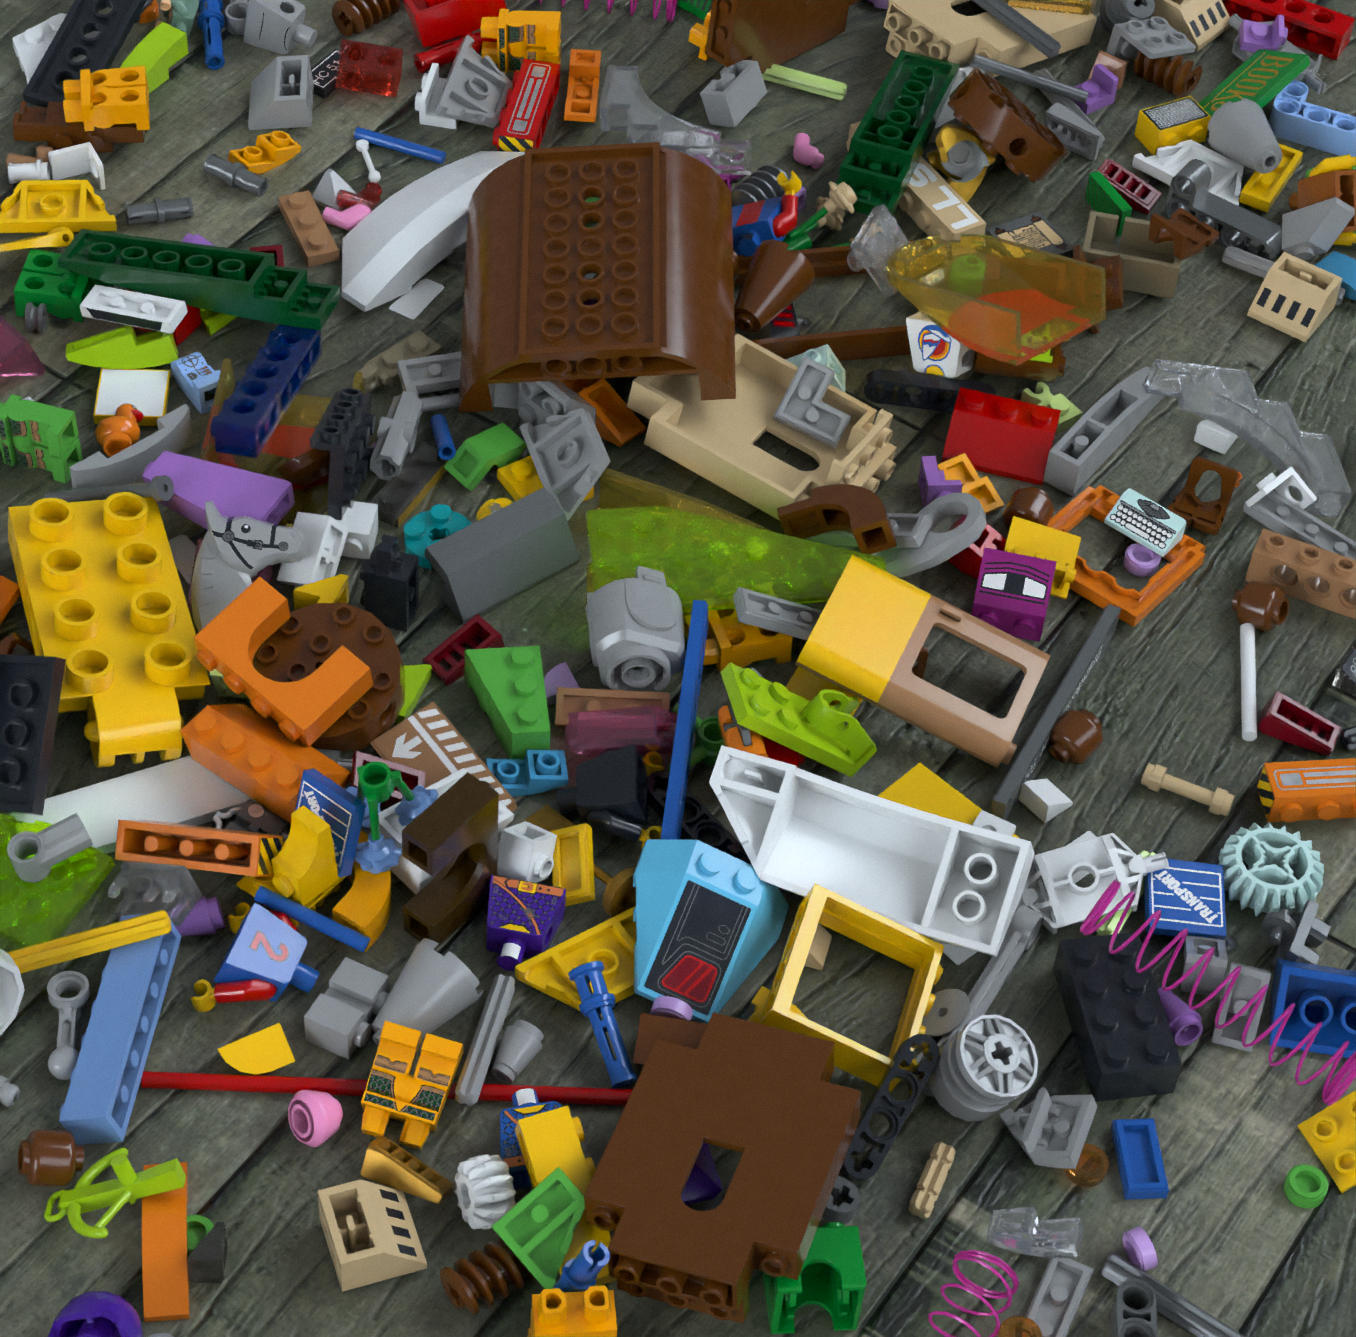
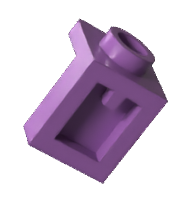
M1278 14L1272 25L1243 19L1239 27L1240 50L1254 53L1258 49L1277 51L1280 45L1283 46L1288 36V28L1284 25V15Z
M1102 64L1095 65L1092 79L1074 86L1089 92L1086 102L1073 101L1086 115L1114 103L1118 77Z
M921 456L918 486L923 508L938 497L954 492L962 493L961 480H945L944 471L938 470L935 456Z

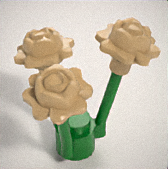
M830 181L828 183L831 190L829 191L830 199L821 196L817 198V204L815 205L817 213L798 228L790 231L784 238L783 242L789 244L787 250H803L812 247V242L807 233L814 228L819 229L826 225L831 230L836 229L840 231L845 210L851 214L854 213L853 204L857 197L853 189L844 181L838 185ZM864 221L861 224L858 237L849 239L847 243L831 247L882 243L883 238L878 227H869L868 222Z

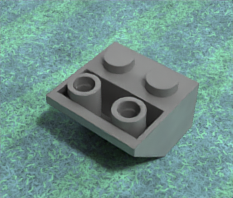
M308 55L276 57L251 81L249 130L312 127L314 81Z
M560 380L519 382L518 416L524 423L529 422L533 426L545 424L546 417L557 414L565 415L569 411L584 408L588 411L594 423H596V408Z

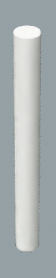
M1244 623L1240 626L1242 739L1254 741L1257 738L1255 627L1251 623Z

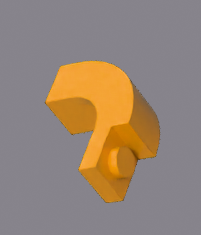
M362 830L360 831L358 844L368 841L369 835ZM354 861L351 875L346 877L352 883V887L332 909L333 920L371 938L365 950L366 952L382 934L389 920L391 912L390 869L379 874L363 871L360 863Z

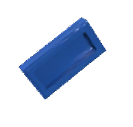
M1154 1118L1113 1120L1111 1133L1125 1200L1167 1198L1169 1188Z

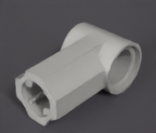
M75 813L37 833L24 831L16 834L9 841L7 852L19 878L26 882L35 883L47 877L53 865L87 849L93 843L79 815ZM35 854L32 858L24 860L27 856Z

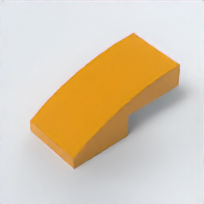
M965 453L937 464L938 470L944 471L945 480H961L962 493H970L978 499L985 514L996 511L1005 505L988 476L980 478Z

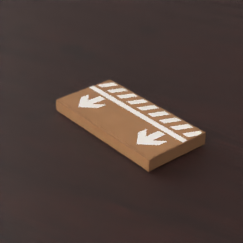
M433 701L370 742L372 750L379 758L426 772L425 788L464 768L480 781H486L491 784L499 793V801L511 812L518 809L516 801Z

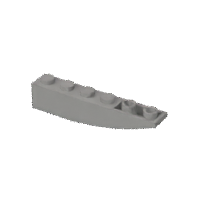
M1146 366L1113 387L1049 451L1043 481L1074 496L1173 388L1176 380Z

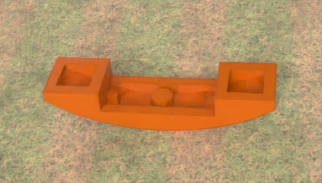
M571 49L564 112L565 121L596 122L601 51Z
M179 1162L186 1174L183 1188L142 1198L144 1322L190 1319L187 1162ZM159 1164L144 1165L143 1170L149 1169Z

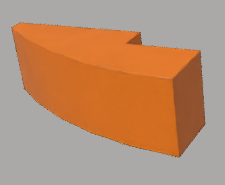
M604 378L598 381L596 379L560 380L596 408L595 425L600 437L621 447L646 431V426L627 407V404Z

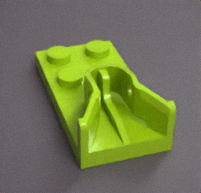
M730 662L721 671L737 724L849 777H852L876 753L875 743L862 728L858 720L850 715L859 704L856 696L853 698L847 697L842 692L824 689L809 701L788 691L785 686L778 682L772 683L760 677L750 668L743 669ZM833 700H839V701H840V702H839L837 705H835V706L829 705L830 702H832Z

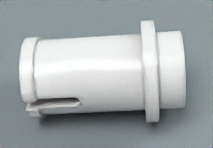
M37 159V163L8 164L10 184L20 183L25 180L51 179L49 162H43L42 159Z

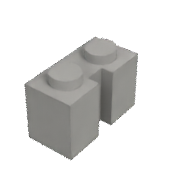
M742 60L728 68L725 66L720 71L721 79H713L700 92L710 125L725 126L727 128L736 127L765 96L767 90L758 61Z
M345 957L329 980V988L325 994H319L304 1016L305 1041L349 1060L357 1047L362 1048L370 1037L371 1025L389 995V976Z

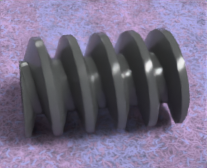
M1104 0L1100 6L1101 25L1105 31L1112 33L1114 24L1125 23L1129 20H1144L1154 12L1155 2L1154 0Z
M765 164L759 167L756 172L752 173L749 178L745 179L731 191L732 207L783 196L785 191L778 184L777 177L780 172H783L789 181L788 176L782 169L774 165Z

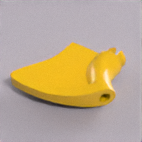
M58 226L50 230L47 235L0 243V252L38 247L61 249L70 245L74 239V234L68 227Z

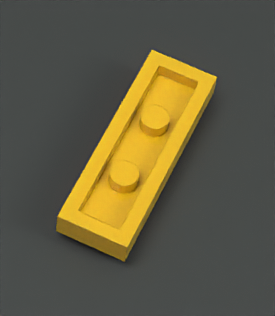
M1279 144L1282 151V159L1278 167L1269 173L1255 171L1242 189L1239 202L1268 213L1301 163L1304 152Z

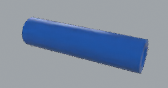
M441 414L434 415L430 419V426L438 455L443 460H450L455 456L456 450L447 419Z

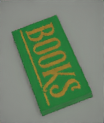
M1258 49L1198 104L1211 117L1224 103L1242 101V98L1254 101L1263 108L1310 65L1309 56L1306 54Z

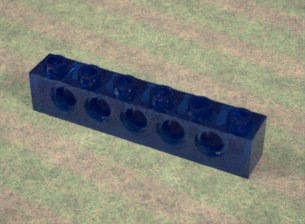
M278 324L274 331H270L268 340L263 347L259 348L256 359L247 366L246 374L242 380L237 381L233 394L230 398L225 399L223 409L218 416H214L212 419L210 433L212 437H215L216 452L251 458L258 457L322 354L321 330Z

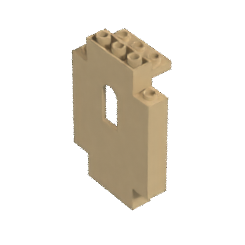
M888 0L889 6L883 27L890 31L885 50L895 58H897L901 50L960 64V68L970 64L974 54L1016 68H1022L1048 58L988 12L975 16H965L951 8L970 0ZM1003 0L1058 41L1061 45L1059 54L1090 43L1097 17L1093 15L1097 0ZM985 70V72L993 78L1000 76L998 74Z
M738 333L735 335L736 399L701 400L699 373L638 376L632 383L627 407L650 419L644 441L645 445L778 520L777 508L811 498L810 489L826 485L848 484L860 486L875 493L882 479L887 481L896 466V463L892 460L897 447L888 443L893 433L889 429L893 414L881 409L873 424L877 412L876 409L832 385H829L822 402L851 415V419L836 449L773 419L799 367ZM767 431L812 456L817 461L819 467L813 471L798 470L753 444Z

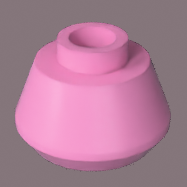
M298 1091L288 1107V1121L294 1136L300 1142L310 1147H318L338 1131L343 1118L341 1104L327 1092Z

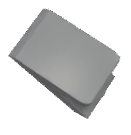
M1186 936L1183 945L1184 962L1182 976L1211 947L1215 949L1195 993L1210 995L1224 981L1228 962L1225 940ZM1207 957L1181 982V991L1191 993ZM1221 990L1215 996H1219L1221 994Z
M1231 962L1227 976L1240 965L1241 972L1223 1006L1218 1024L1222 1025L1236 1015L1265 984L1269 986L1271 972ZM1232 978L1224 986L1222 996H1220L1218 1008ZM1266 994L1251 1021L1245 1039L1246 1044L1255 1040ZM1258 998L1229 1026L1218 1029L1214 1024L1211 1042L1252 1052L1253 1046L1243 1047L1242 1035Z

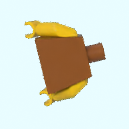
M1350 154L1323 159L1310 171L1308 178L1301 179L1298 182V192L1293 193L1289 198V207L1292 211L1334 197L1355 208V215L1333 245L1352 246V243H1356V234L1353 233V231H1356V169L1352 170V167L1356 166V156L1351 157Z

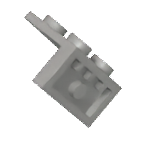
M1154 16L1151 19L1129 20L1125 23L1114 24L1106 53L1121 60L1136 58L1138 51H1141L1148 58L1156 59L1193 53L1196 45L1189 41L1185 34L1171 27L1167 20Z

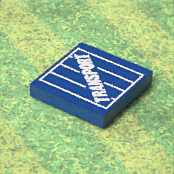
M316 769L304 770L295 811L304 805L330 825L338 876L351 875L366 804Z
M1167 859L1169 868L1150 872L1144 876L1145 921L1154 912L1161 910V917L1152 934L1176 937L1183 929L1187 928V935L1220 940L1226 938L1223 865ZM1155 918L1145 927L1146 933L1149 932Z

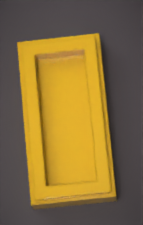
M587 823L550 831L557 835L553 854L552 884L554 887L566 889L565 906L595 900L592 828Z

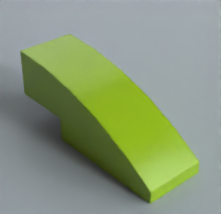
M164 22L160 23L133 49L120 68L145 66L149 93H151L169 79L168 68L188 54L187 33Z
M130 325L66 344V357L68 361L108 369L156 367L179 359L178 349L171 333L154 330L136 336L133 326Z

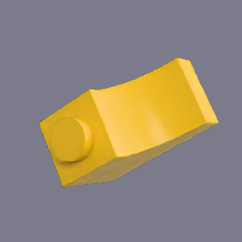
M303 805L291 814V828L288 838L281 851L271 861L274 872L273 884L276 890L286 898L291 897L297 903L305 906L339 880L330 825Z

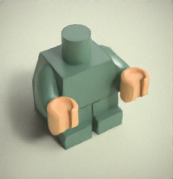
M161 0L160 9L163 10V17L167 18L166 24L187 33V37H190L194 28L199 0ZM157 21V22L155 23V27H154V28H156V27H157L160 23H162V22H161V21Z

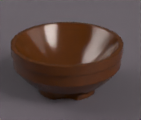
M311 449L279 466L276 470L282 479L290 483L302 485L304 488L329 475L330 451Z

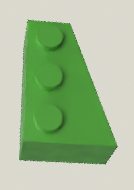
M540 646L465 650V681L468 687H472L481 710L486 712L492 722V729L508 758L524 759L526 750H550V723Z

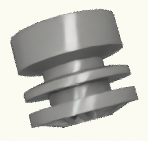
M997 1014L981 1015L970 1021L957 1031L955 1035L938 1046L939 1060L928 1081L931 1092L940 1106L952 1116L968 1122L983 1121L1030 1089L1037 1077L1038 1069L1035 1046L1025 1030L1011 1019Z

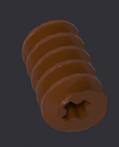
M339 0L334 3L331 15L338 30L346 37H349L352 33L360 34L364 29H369L373 24H378L382 19H386L391 14L399 12L400 3L399 0Z
M1138 51L1134 62V73L1138 77H1144L1149 83L1154 82V85L1158 88H1164L1166 92L1174 93L1179 99L1187 97L1198 85L1202 74V67L1199 65L1193 70V61L1187 60L1183 64L1184 57L1182 55H1177L1174 59V56L1150 59L1141 51Z
M499 1238L498 1244L495 1242L486 1244L483 1252L479 1250L473 1251L469 1254L468 1260L458 1259L454 1262L453 1269L444 1267L440 1270L442 1286L451 1303L459 1310L465 1306L473 1315L479 1313L478 1298H481L489 1307L494 1304L492 1294L494 1289L503 1298L508 1297L509 1289L507 1282L511 1281L518 1290L524 1287L523 1273H526L532 1281H536L501 1238Z

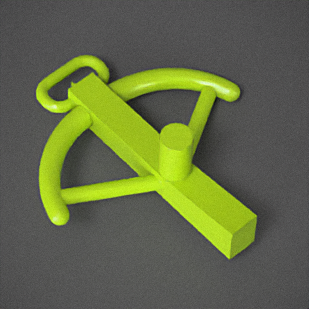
M123 1147L107 1154L87 1169L77 1181L73 1190H60L52 1194L48 1199L44 1218L48 1222H55L68 1215L71 1227L80 1235L96 1239L106 1238L108 1236V1229L105 1226L126 1202H130L132 1205L136 1202V1199L183 1188L186 1174L177 1158L135 1173L127 1157L128 1150ZM109 1166H112L118 1177L117 1179L90 1185ZM60 1197L59 1205L57 1206L59 1213L51 1215L54 1202ZM110 1207L94 1226L86 1224L81 1218L82 1213Z

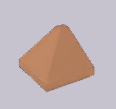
M1100 51L1088 80L1092 79L1094 66L1100 63L1118 77L1117 89H1121L1127 62Z

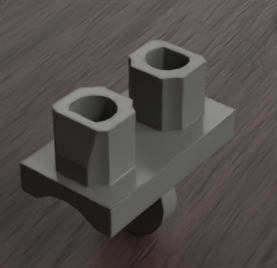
M1311 899L1306 901L1303 911L1300 913H1292L1291 915L1289 910L1283 908L1279 912H1270L1265 915L1262 921V929L1269 936L1268 941L1273 945H1277L1269 966L1273 971H1275L1276 958L1317 965L1320 955L1304 944L1306 942L1312 947L1317 948L1327 938L1331 927L1316 917L1319 905Z

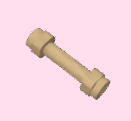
M1148 763L1141 780V784L1148 786V789L1159 792L1160 788L1169 790L1210 806L1208 810L1210 813L1218 816L1220 814L1228 816L1235 799V795L1228 793L1229 791L1217 787L1215 792L1166 774L1167 767Z

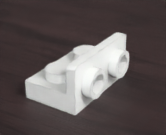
M432 63L429 73H424L422 92H417L415 98V111H419V124L457 129L459 120L433 113L446 82V78L439 77L438 63Z

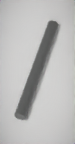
M974 54L972 57L971 66L1081 103H1085L1088 98V91L978 54Z

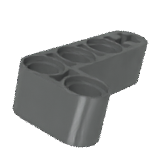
M1194 159L1189 161L1172 178L1165 205V212L1169 219L1176 210L1183 208L1197 217L1198 222H1204L1217 230L1219 238L1215 243L1225 248L1234 246L1271 261L1282 251L1281 226L1208 192L1211 170L1202 160Z

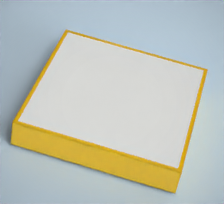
M101 368L93 414L94 424H99V421L115 416L116 409L120 405L129 403L134 405L144 415L143 420L137 423L139 426H157V419L166 415L171 383L170 370Z

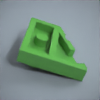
M557 1167L491 1226L544 1289H552L554 1287L555 1279L585 1209L584 1195L565 1173Z

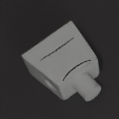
M249 0L243 39V42L282 55H289L298 43L309 48L312 47L318 32L304 25L306 8L296 0Z

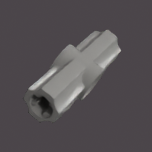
M403 391L401 395L394 396L387 417H381L377 431L376 446L370 460V470L379 479L391 480L392 477L400 475L406 455L413 452L417 436V425L423 410V402L416 397L415 393Z

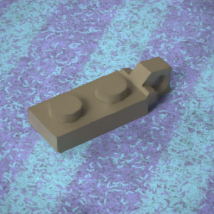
M418 330L369 360L356 373L357 388L365 394L382 384L393 388L401 383L397 371L398 361L441 355L442 346Z

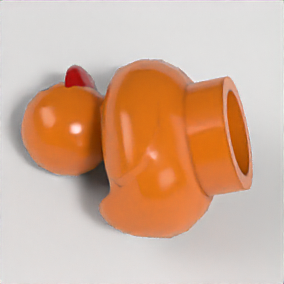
M125 403L116 409L115 416L99 421L95 430V438L97 443L103 447L106 455L111 457L139 441L141 432L137 423L143 420V413L134 405Z

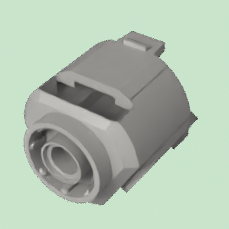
M638 565L635 570V578L616 580L602 586L595 593H587L585 611L589 624L593 666L599 667L601 685L611 690L660 692L668 685L671 675L684 669L686 657L682 603L677 593L672 588L666 586L664 572Z

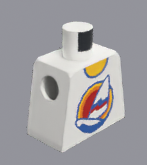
M922 310L906 318L913 368L917 372L933 374V376L953 378L971 370L975 350L967 347L949 334L948 326L955 314Z

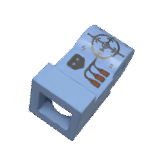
M194 352L171 362V370L176 383L201 415L228 404L226 377L220 370L214 371L210 365L208 366L201 353ZM204 392L214 393L216 397L210 401H205Z

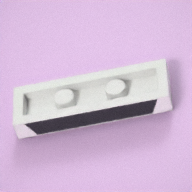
M96 284L79 306L83 317L171 334L188 312L185 301Z

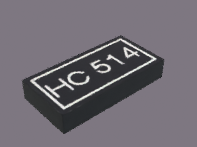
M337 48L311 68L314 81L313 94L326 98L361 68V59Z

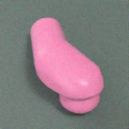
M798 133L794 140V160L803 166L810 165L813 169L820 168L825 160L824 155L819 153V149L809 145L810 137L807 134Z
M364 204L354 205L344 211L326 207L322 217L327 224L351 231L372 211Z

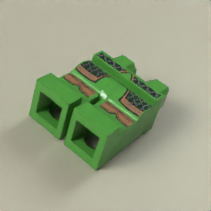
M14 394L9 397L6 403L0 402V451L2 452L4 464L14 466L17 462L24 468L37 467L53 473L54 481L67 484L71 479L70 467L83 460L80 440L77 438L79 434L75 411L31 400H22L21 396Z

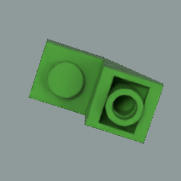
M502 422L466 439L456 451L455 456L445 464L444 468L465 488L473 491L494 464L501 468L513 463L527 445L517 433Z

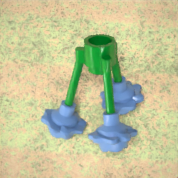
M374 761L357 768L359 777L358 787L349 786L346 791L366 804L361 827L365 829L371 828L368 841L357 844L354 861L360 863L363 871L379 874L389 871L392 866H397L399 857L402 855V849L395 846L394 840L391 838L384 839V835L380 833L378 814L381 812L380 804L388 800L394 791V787H397L402 793V801L395 808V812L400 816L399 823L402 826H407L437 800L439 794L437 790L425 789L422 785H417L414 790H410L402 780L400 771L395 770L391 772L387 764Z

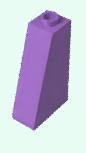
M163 451L155 461H151L146 466L142 475L144 483L151 482L155 476L166 475L170 477L174 485L172 498L168 501L157 502L207 530L205 502L212 500L222 516H247L277 525L295 504L292 483L287 480L168 451Z

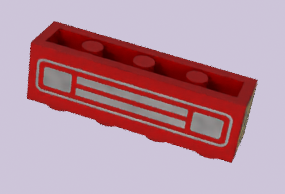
M524 58L521 69L515 70L513 89L509 88L507 92V108L502 107L499 119L500 127L495 126L492 143L497 146V151L525 152V149L540 148L560 89V64Z

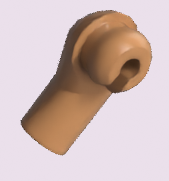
M40 145L36 148V156L9 153L6 159V167L8 169L9 163H37V159L49 162L48 153L54 151L51 146Z

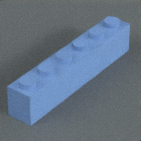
M144 914L121 916L120 921ZM172 921L171 932L168 934L113 948L110 951L107 964L102 970V981L97 997L92 1003L89 1024L86 1033L81 1039V1050L76 1067L71 1072L66 1100L60 1108L59 1122L65 1130L73 1134L77 1145L124 1141L182 937Z

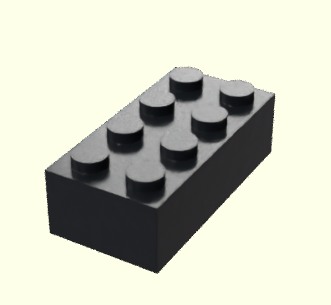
M1135 932L1117 934L1112 950L1120 947ZM1112 935L1060 940L1053 970L1095 1102L1174 1093L1182 1062L1150 968L1141 973L1136 972L1135 964L1142 947L1139 935L1116 954L1109 953ZM1145 952L1142 955L1139 969L1148 964Z

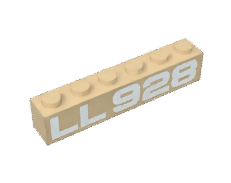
M860 122L850 125L849 137L846 143L848 152L851 138ZM921 156L899 202L900 208L916 222L917 226L950 259L982 248L986 222Z

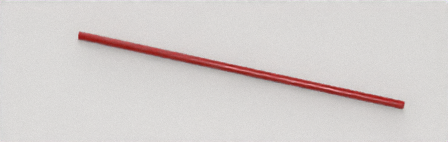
M143 1071L141 1086L142 1088L289 1094H296L301 1090L327 1092L330 1095L363 1096L368 1079ZM452 1083L447 1099L455 1100L457 1083ZM483 1084L478 1100L512 1102V1095L515 1092L530 1088L536 1091L539 1103L556 1101L562 1104L626 1106L633 1089Z

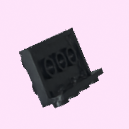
M344 388L334 394L310 438L311 448L330 451L327 516H331L335 520H342L347 508L353 507L355 494L360 492L361 481L366 480L374 447L369 446V437L374 435L376 427V414H371L372 394H364L361 390L355 388Z
M0 654V812L43 816L65 659L50 656Z

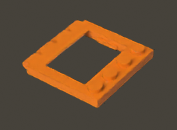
M1099 485L1096 489L1088 486L1050 519L1047 527L1068 533L1089 514L1104 523L1105 518L1121 496L1102 485ZM1184 534L1182 540L1163 557L1171 562V564L1167 563L1150 578L1148 584L1140 592L1133 588L1126 589L1120 587L1115 577L1105 571L1090 569L1086 564L1087 560L1077 555L1074 569L1077 571L1073 583H1070L1069 589L1102 609H1105L1109 604L1121 608L1119 619L1135 627L1203 564L1206 546Z

